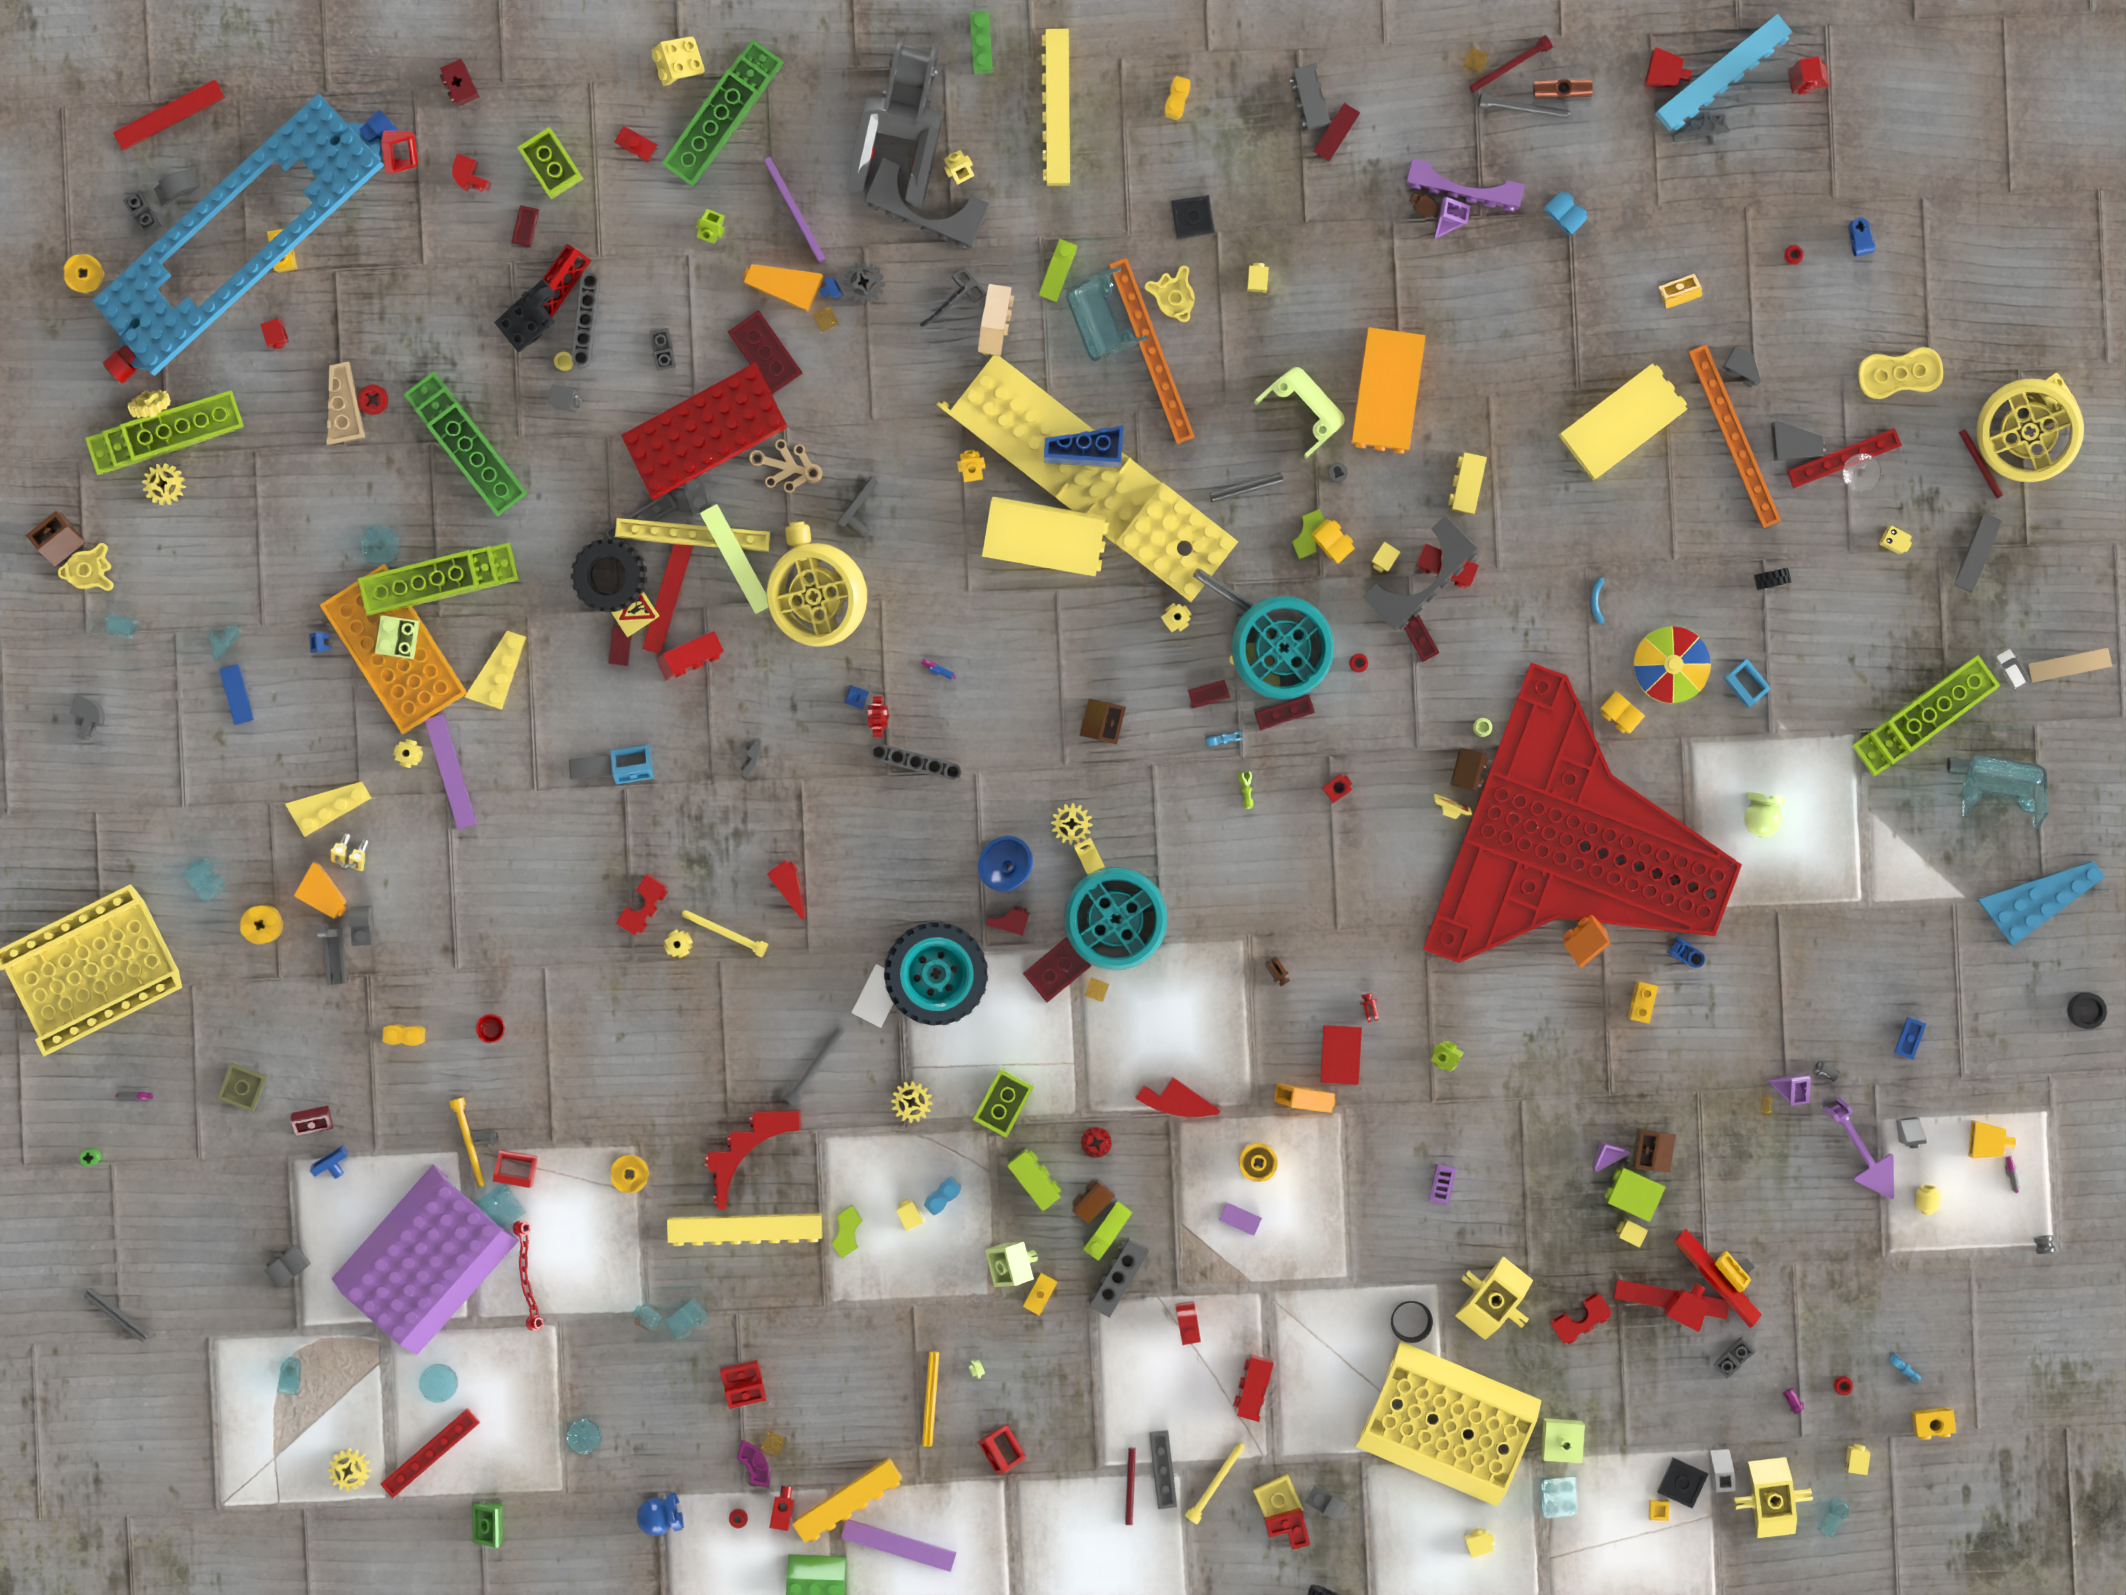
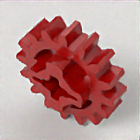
M873 696V704L868 705V728L873 729V737H883L884 728H888V705H884L883 696Z

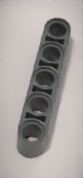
M591 272L585 273L581 277L573 340L572 361L580 368H586L591 363L600 292V280ZM588 278H595V284L592 287L586 286ZM586 297L593 298V303L589 306L584 305ZM584 316H590L591 318L590 323L587 325H582L581 323ZM582 335H588V342L585 344H580L579 338ZM580 354L586 355V360L583 363L577 362V357Z
M880 743L874 744L870 749V755L873 759L948 780H957L962 774L961 767L956 763ZM878 746L884 749V755L880 758L874 755V749ZM896 751L901 752L903 755L902 761L898 763L892 759V755ZM915 756L921 759V765L917 768L911 765V759ZM933 761L938 762L940 765V769L937 772H932L929 769V765ZM951 766L958 768L959 772L956 777L948 775V769Z

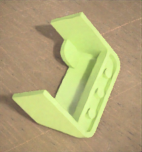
M1294 367L1286 372L1254 402L1257 406L1272 391L1280 397H1287L1295 391L1320 418L1313 426V435L1318 442L1304 454L1303 457L1305 459L1340 429L1345 421L1343 413L1304 370L1299 367Z

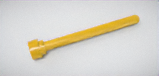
M464 1097L451 1100L449 1105L456 1112L478 1187H484V1178L463 1111L465 1109L464 1105H466Z

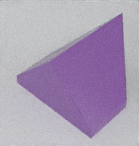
M1443 197L1440 203L1434 239L1463 225H1467L1470 206L1448 197Z
M1803 1073L1767 1079L1790 1103V1106L1810 1103V1075Z
M1599 1141L1592 1168L1595 1172H1598L1628 1156L1630 1153L1625 1148Z

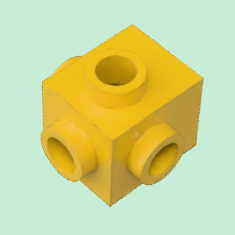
M968 450L960 454L961 461H957L959 473L963 472L964 482L982 480V469L986 468L984 457L980 458L979 451Z

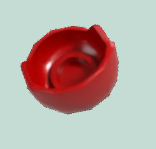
M484 1015L476 1024V1034L485 1043L498 1042L504 1035V1022L497 1015Z

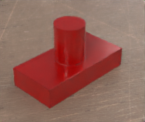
M625 126L622 127L614 142L649 162L658 146Z

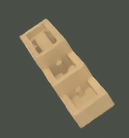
M2109 648L2028 664L2032 683L2112 667Z

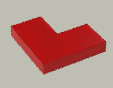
M1301 1508L1264 1518L1269 1538L1288 1533L1292 1550L1310 1545Z

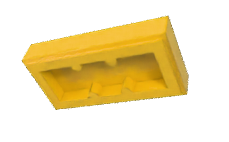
M1727 1251L1723 1252L1715 1262L1718 1269L1739 1293L1745 1290L1751 1278Z
M1041 1272L1023 1307L1040 1316L1058 1281Z

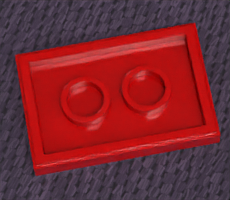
M1323 1025L1320 1083L1359 1085L1362 1027Z

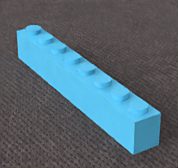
M1778 14L1775 15L1661 107L1655 115L1669 132L1673 128L1677 131L1685 124L1684 119L1688 116L1693 118L1700 112L1699 107L1703 104L1708 106L1715 100L1713 96L1718 92L1723 94L1730 88L1728 85L1733 80L1737 82L1744 77L1743 72L1746 69H1754L1760 64L1758 60L1761 57L1767 58L1775 51L1773 48L1777 44L1780 46L1785 44L1790 39L1788 36L1792 31Z

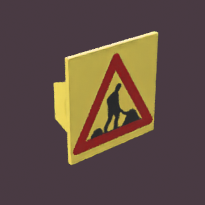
M644 592L640 594L639 599L631 604L630 607L611 612L627 637L659 617Z
M1434 793V800L1436 804L1442 806L1443 815L1456 819L1461 813L1468 816L1472 814L1470 806Z

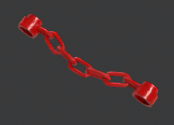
M520 1220L513 1224V1232L520 1239L519 1270L521 1286L530 1307V1316L526 1319V1327L530 1331H538L543 1327V1319L539 1316L538 1306L532 1295V1288L527 1273L530 1225L527 1221ZM522 1236L526 1237V1241L522 1240ZM522 1259H525V1267L522 1266ZM527 1284H528V1288H529V1292H528V1293H526L525 1286H524V1285H527ZM532 1310H536V1315H533Z

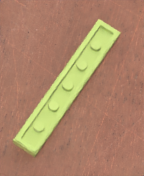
M715 504L700 512L755 614L768 608L767 594L719 506Z

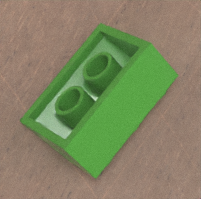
M789 1554L786 1595H845L846 1556Z

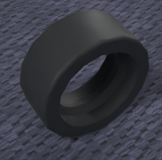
M2089 992L2079 993L2069 1001L2067 1007L2068 1017L2077 1027L2094 1029L2105 1021L2107 1006L2104 1000L2096 994ZM2083 1000H2092L2098 1007L2097 1017L2091 1022L2081 1021L2076 1014L2077 1005Z

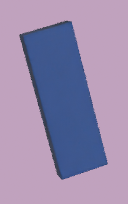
M237 664L219 669L234 725L254 720L240 665Z

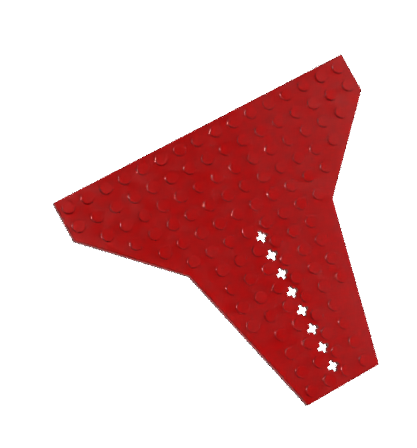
M1530 662L1423 950L1461 963L1555 919L1580 921L1591 914L1599 923L1716 936L1742 864L1613 776L1568 676ZM1587 841V845L1590 846L1589 850L1585 849L1582 852L1579 845ZM1603 847L1607 856H1603L1601 859L1597 851ZM1622 854L1625 863L1617 865L1615 858ZM1640 861L1643 869L1636 872L1633 865ZM1659 868L1661 876H1657L1654 879L1651 871ZM1675 874L1679 883H1675L1673 886L1669 878ZM1694 881L1697 889L1689 892L1687 885ZM1712 888L1715 896L1708 899L1705 891Z

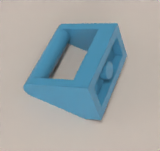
M1745 659L1723 677L1746 708L1755 704L1771 689L1748 659ZM1743 667H1745L1762 689L1753 698L1735 677V674Z
M649 744L611 750L612 772L616 784L654 779ZM638 753L646 754V763L618 767L616 757Z

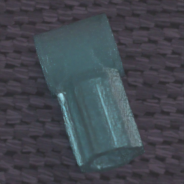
M1834 1498L1830 1501L1829 1509L1817 1527L1819 1531L1828 1537H1833L1843 1519L1849 1515V1507L1843 1499ZM1844 1505V1508L1841 1512H1835L1836 1506Z

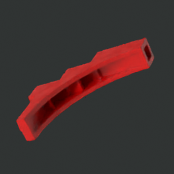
M801 1110L754 1111L753 1116H750V1127H753L754 1130L732 1131L731 1136H727V1145L731 1147V1150L708 1152V1156H705V1167H709V1172H716V1175H713V1185L717 1186V1194H714V1205H717L718 1210H726L732 1177L746 1154L770 1137L785 1132L800 1131Z

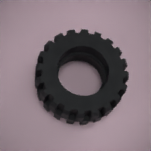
M617 539L596 540L584 546L582 552H578L575 557L577 559L572 563L571 567L573 568L571 579L574 582L572 587L578 593L576 596L583 600L586 606L592 607L596 611L616 612L630 607L631 604L639 599L640 594L644 592L645 588L643 587L647 583L648 578L645 577L647 567L643 564V557L637 553L638 550L631 547L629 543ZM606 557L619 560L626 571V580L623 587L612 594L603 593L598 590L592 577L596 563Z

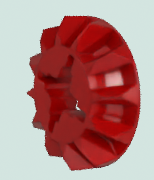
M371 384L360 390L357 402L359 408L364 413L378 415L385 411L388 405V395L382 387ZM368 394L373 397L378 395V398L376 400L379 405H375L374 403L370 405L369 402L371 400L369 399Z
M1099 1127L1088 1129L1081 1139L1083 1151L1092 1158L1103 1157L1109 1152L1112 1145L1109 1133ZM1093 1135H1095L1097 1140H1105L1099 1144L1100 1150L1096 1146H1088L1093 1142Z

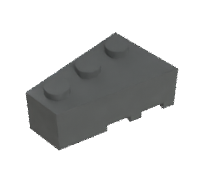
M1316 63L1294 69L1291 76L1292 79H1289L1292 91H1296L1297 97L1294 98L1296 107L1301 109V125L1306 127L1307 132L1330 125L1325 98H1323L1321 91V81L1318 80L1316 69H1318Z

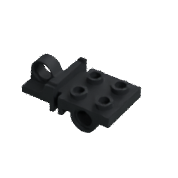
M544 279L521 295L522 298L494 322L517 352H521L528 345L538 340L542 336V332L548 329L549 325L555 323L543 305L556 293Z

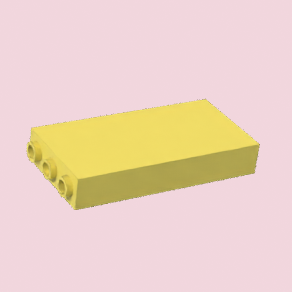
M1652 363L1558 435L1593 481L1687 410L1685 407L1687 403L1681 396L1678 397L1676 395L1673 384L1669 380L1666 382L1659 366H1654Z
M992 497L982 556L1096 576V571H1101L1102 560L1099 559L1100 552L1104 553L1106 542L1102 541L1103 534H1107L1109 523L1105 522V516Z

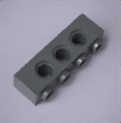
M1130 1238L1127 1241H1122L1118 1248V1251H1120L1118 1257L1112 1258L1108 1265L1110 1268L1107 1275L1105 1273L1102 1275L1098 1282L1100 1287L1097 1291L1093 1290L1088 1299L1091 1301L1090 1307L1109 1318L1149 1253L1147 1248ZM1124 1256H1131L1133 1258L1130 1265L1122 1263ZM1115 1272H1120L1123 1278L1121 1281H1114L1112 1275ZM1111 1289L1113 1295L1110 1298H1106L1102 1295L1103 1290Z

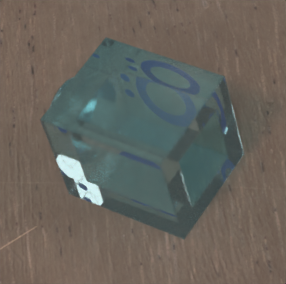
M111 613L105 622L106 632L133 639L138 621Z

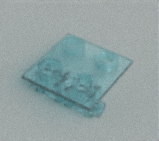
M501 1183L474 1202L481 1211L502 1229L526 1213L511 1190L504 1183Z
M1576 1476L1555 1479L1543 1477V1481H1541L1543 1491L1541 1493L1543 1496L1541 1498V1501H1543V1510L1541 1512L1543 1513V1518L1577 1515Z

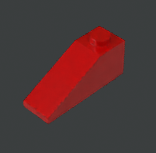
M784 860L767 875L803 920L806 917L799 876L796 873L798 868L792 861Z

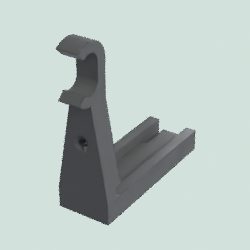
M328 924L317 925L318 938H323L327 985H332L331 973H333L334 984L348 983L343 928L329 929Z

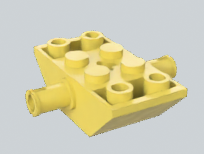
M1502 1256L1482 1281L1469 1270L1465 1274L1471 1280L1463 1275L1461 1280L1473 1288L1474 1292L1455 1316L1484 1340L1497 1331L1508 1317L1519 1325L1520 1328L1525 1324L1519 1319L1527 1323L1529 1318L1518 1311L1516 1307L1524 1298L1533 1280L1504 1256ZM1493 1296H1497V1298L1499 1299V1301H1498V1302H1495V1301L1492 1302V1299H1491V1298H1492Z
M1786 1457L1748 1461L1751 1495L1734 1497L1735 1510L1753 1508L1757 1538L1795 1534L1797 1524L1795 1504L1801 1501H1812L1811 1488L1794 1491L1793 1480ZM1773 1496L1777 1497L1773 1503L1770 1501Z

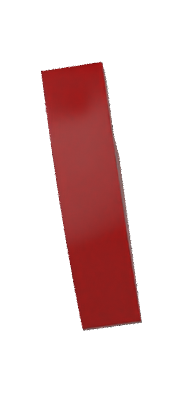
M1172 1077L1160 1095L1143 1085L1135 1096L1137 1100L1145 1105L1171 1115L1205 1117L1220 1113V1109L1174 1077Z

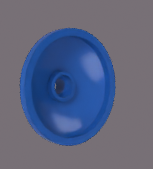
M1003 836L993 840L984 848L979 857L978 872L981 880L989 888L996 891H1010L1024 883L1032 870L1033 855L1031 849L1023 840L1014 836Z

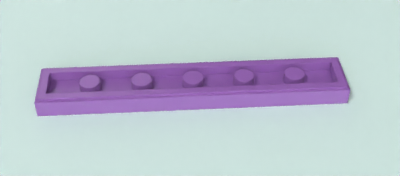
M771 157L764 159L765 165L816 259L820 264L825 262L826 259Z
M441 714L425 720L457 828L459 830L476 825L477 821L445 716Z
M850 1519L846 1520L841 1536L842 1539L951 1572L956 1556L954 1551Z

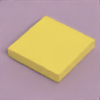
M1288 1474L1253 1489L1264 1517L1301 1508L1303 1511V1507Z

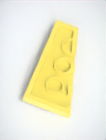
M507 631L465 697L502 709L526 637Z
M358 782L286 803L285 805L303 836L306 837L372 798L363 782Z

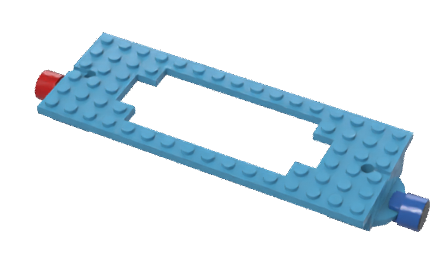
M318 93L92 300L94 305L119 334L120 349L114 351L102 362L106 370L122 384L137 369L148 370L155 376L384 166L381 162L384 130L399 131L398 127L380 109L365 124L357 122L346 123ZM300 159L316 177L303 190V193L310 199L312 204L201 306L197 307L192 299L187 296L178 306L173 308L158 290L172 276L162 264L274 161L287 171Z

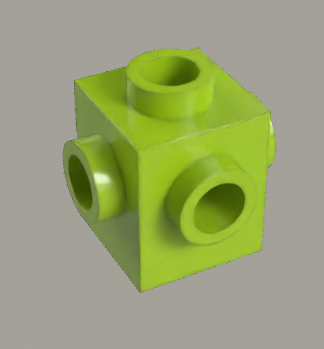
M707 209L702 218H699L697 221V238L715 244L718 237L722 238L725 227H723L725 215Z
M1443 1041L1439 1045L1436 1044L1431 1052L1433 1054L1431 1061L1439 1069H1446L1451 1072L1458 1065L1464 1052L1457 1049L1454 1043Z

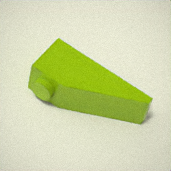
M1059 239L1039 296L1057 303L1077 252V245Z
M1117 1201L1085 1243L1083 1250L1099 1261L1133 1212Z

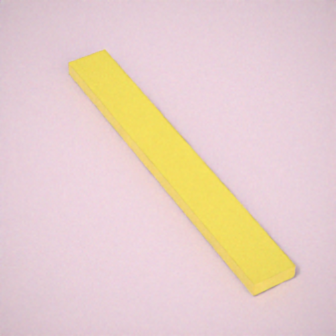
M616 519V539L719 548L707 526ZM731 528L742 550L769 552L770 532Z

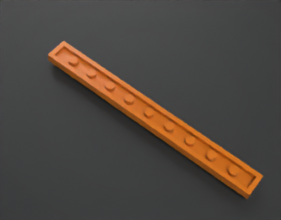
M1127 258L1109 264L1110 270L1176 444L1195 438L1129 261Z
M1707 344L1689 351L1688 355L1762 529L1780 522L1781 518Z

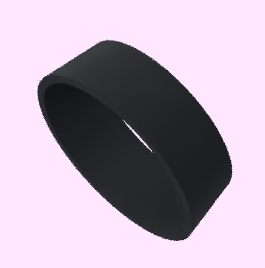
M1406 1301L1399 1304L1393 1311L1391 1328L1394 1334L1404 1342H1420L1432 1330V1314L1420 1302ZM1407 1303L1420 1305L1426 1311L1428 1317L1426 1329L1415 1337L1401 1335L1396 1330L1393 1322L1396 1310Z

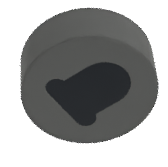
M1334 463L1329 468L1328 475L1332 481L1342 482L1347 477L1348 470L1344 464Z

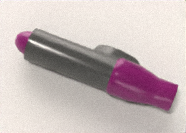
M140 1091L119 1092L115 1097L119 1100L153 1099V1093Z
M2007 1156L2005 1166L2007 1177L2010 1178L2012 1190L2018 1193L2020 1186L2012 1156Z

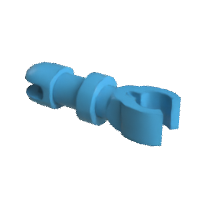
M1235 731L1231 734L1221 733V736L1206 737V745L1214 746L1220 743L1224 745L1229 741L1242 740L1243 737H1236V735L1242 734V732Z
M1894 1353L1889 1357L1890 1362L1900 1369L1903 1375L1906 1374L1913 1383L1918 1384L1915 1378L1921 1381V1376L1914 1372L1908 1363L1905 1364L1897 1354Z

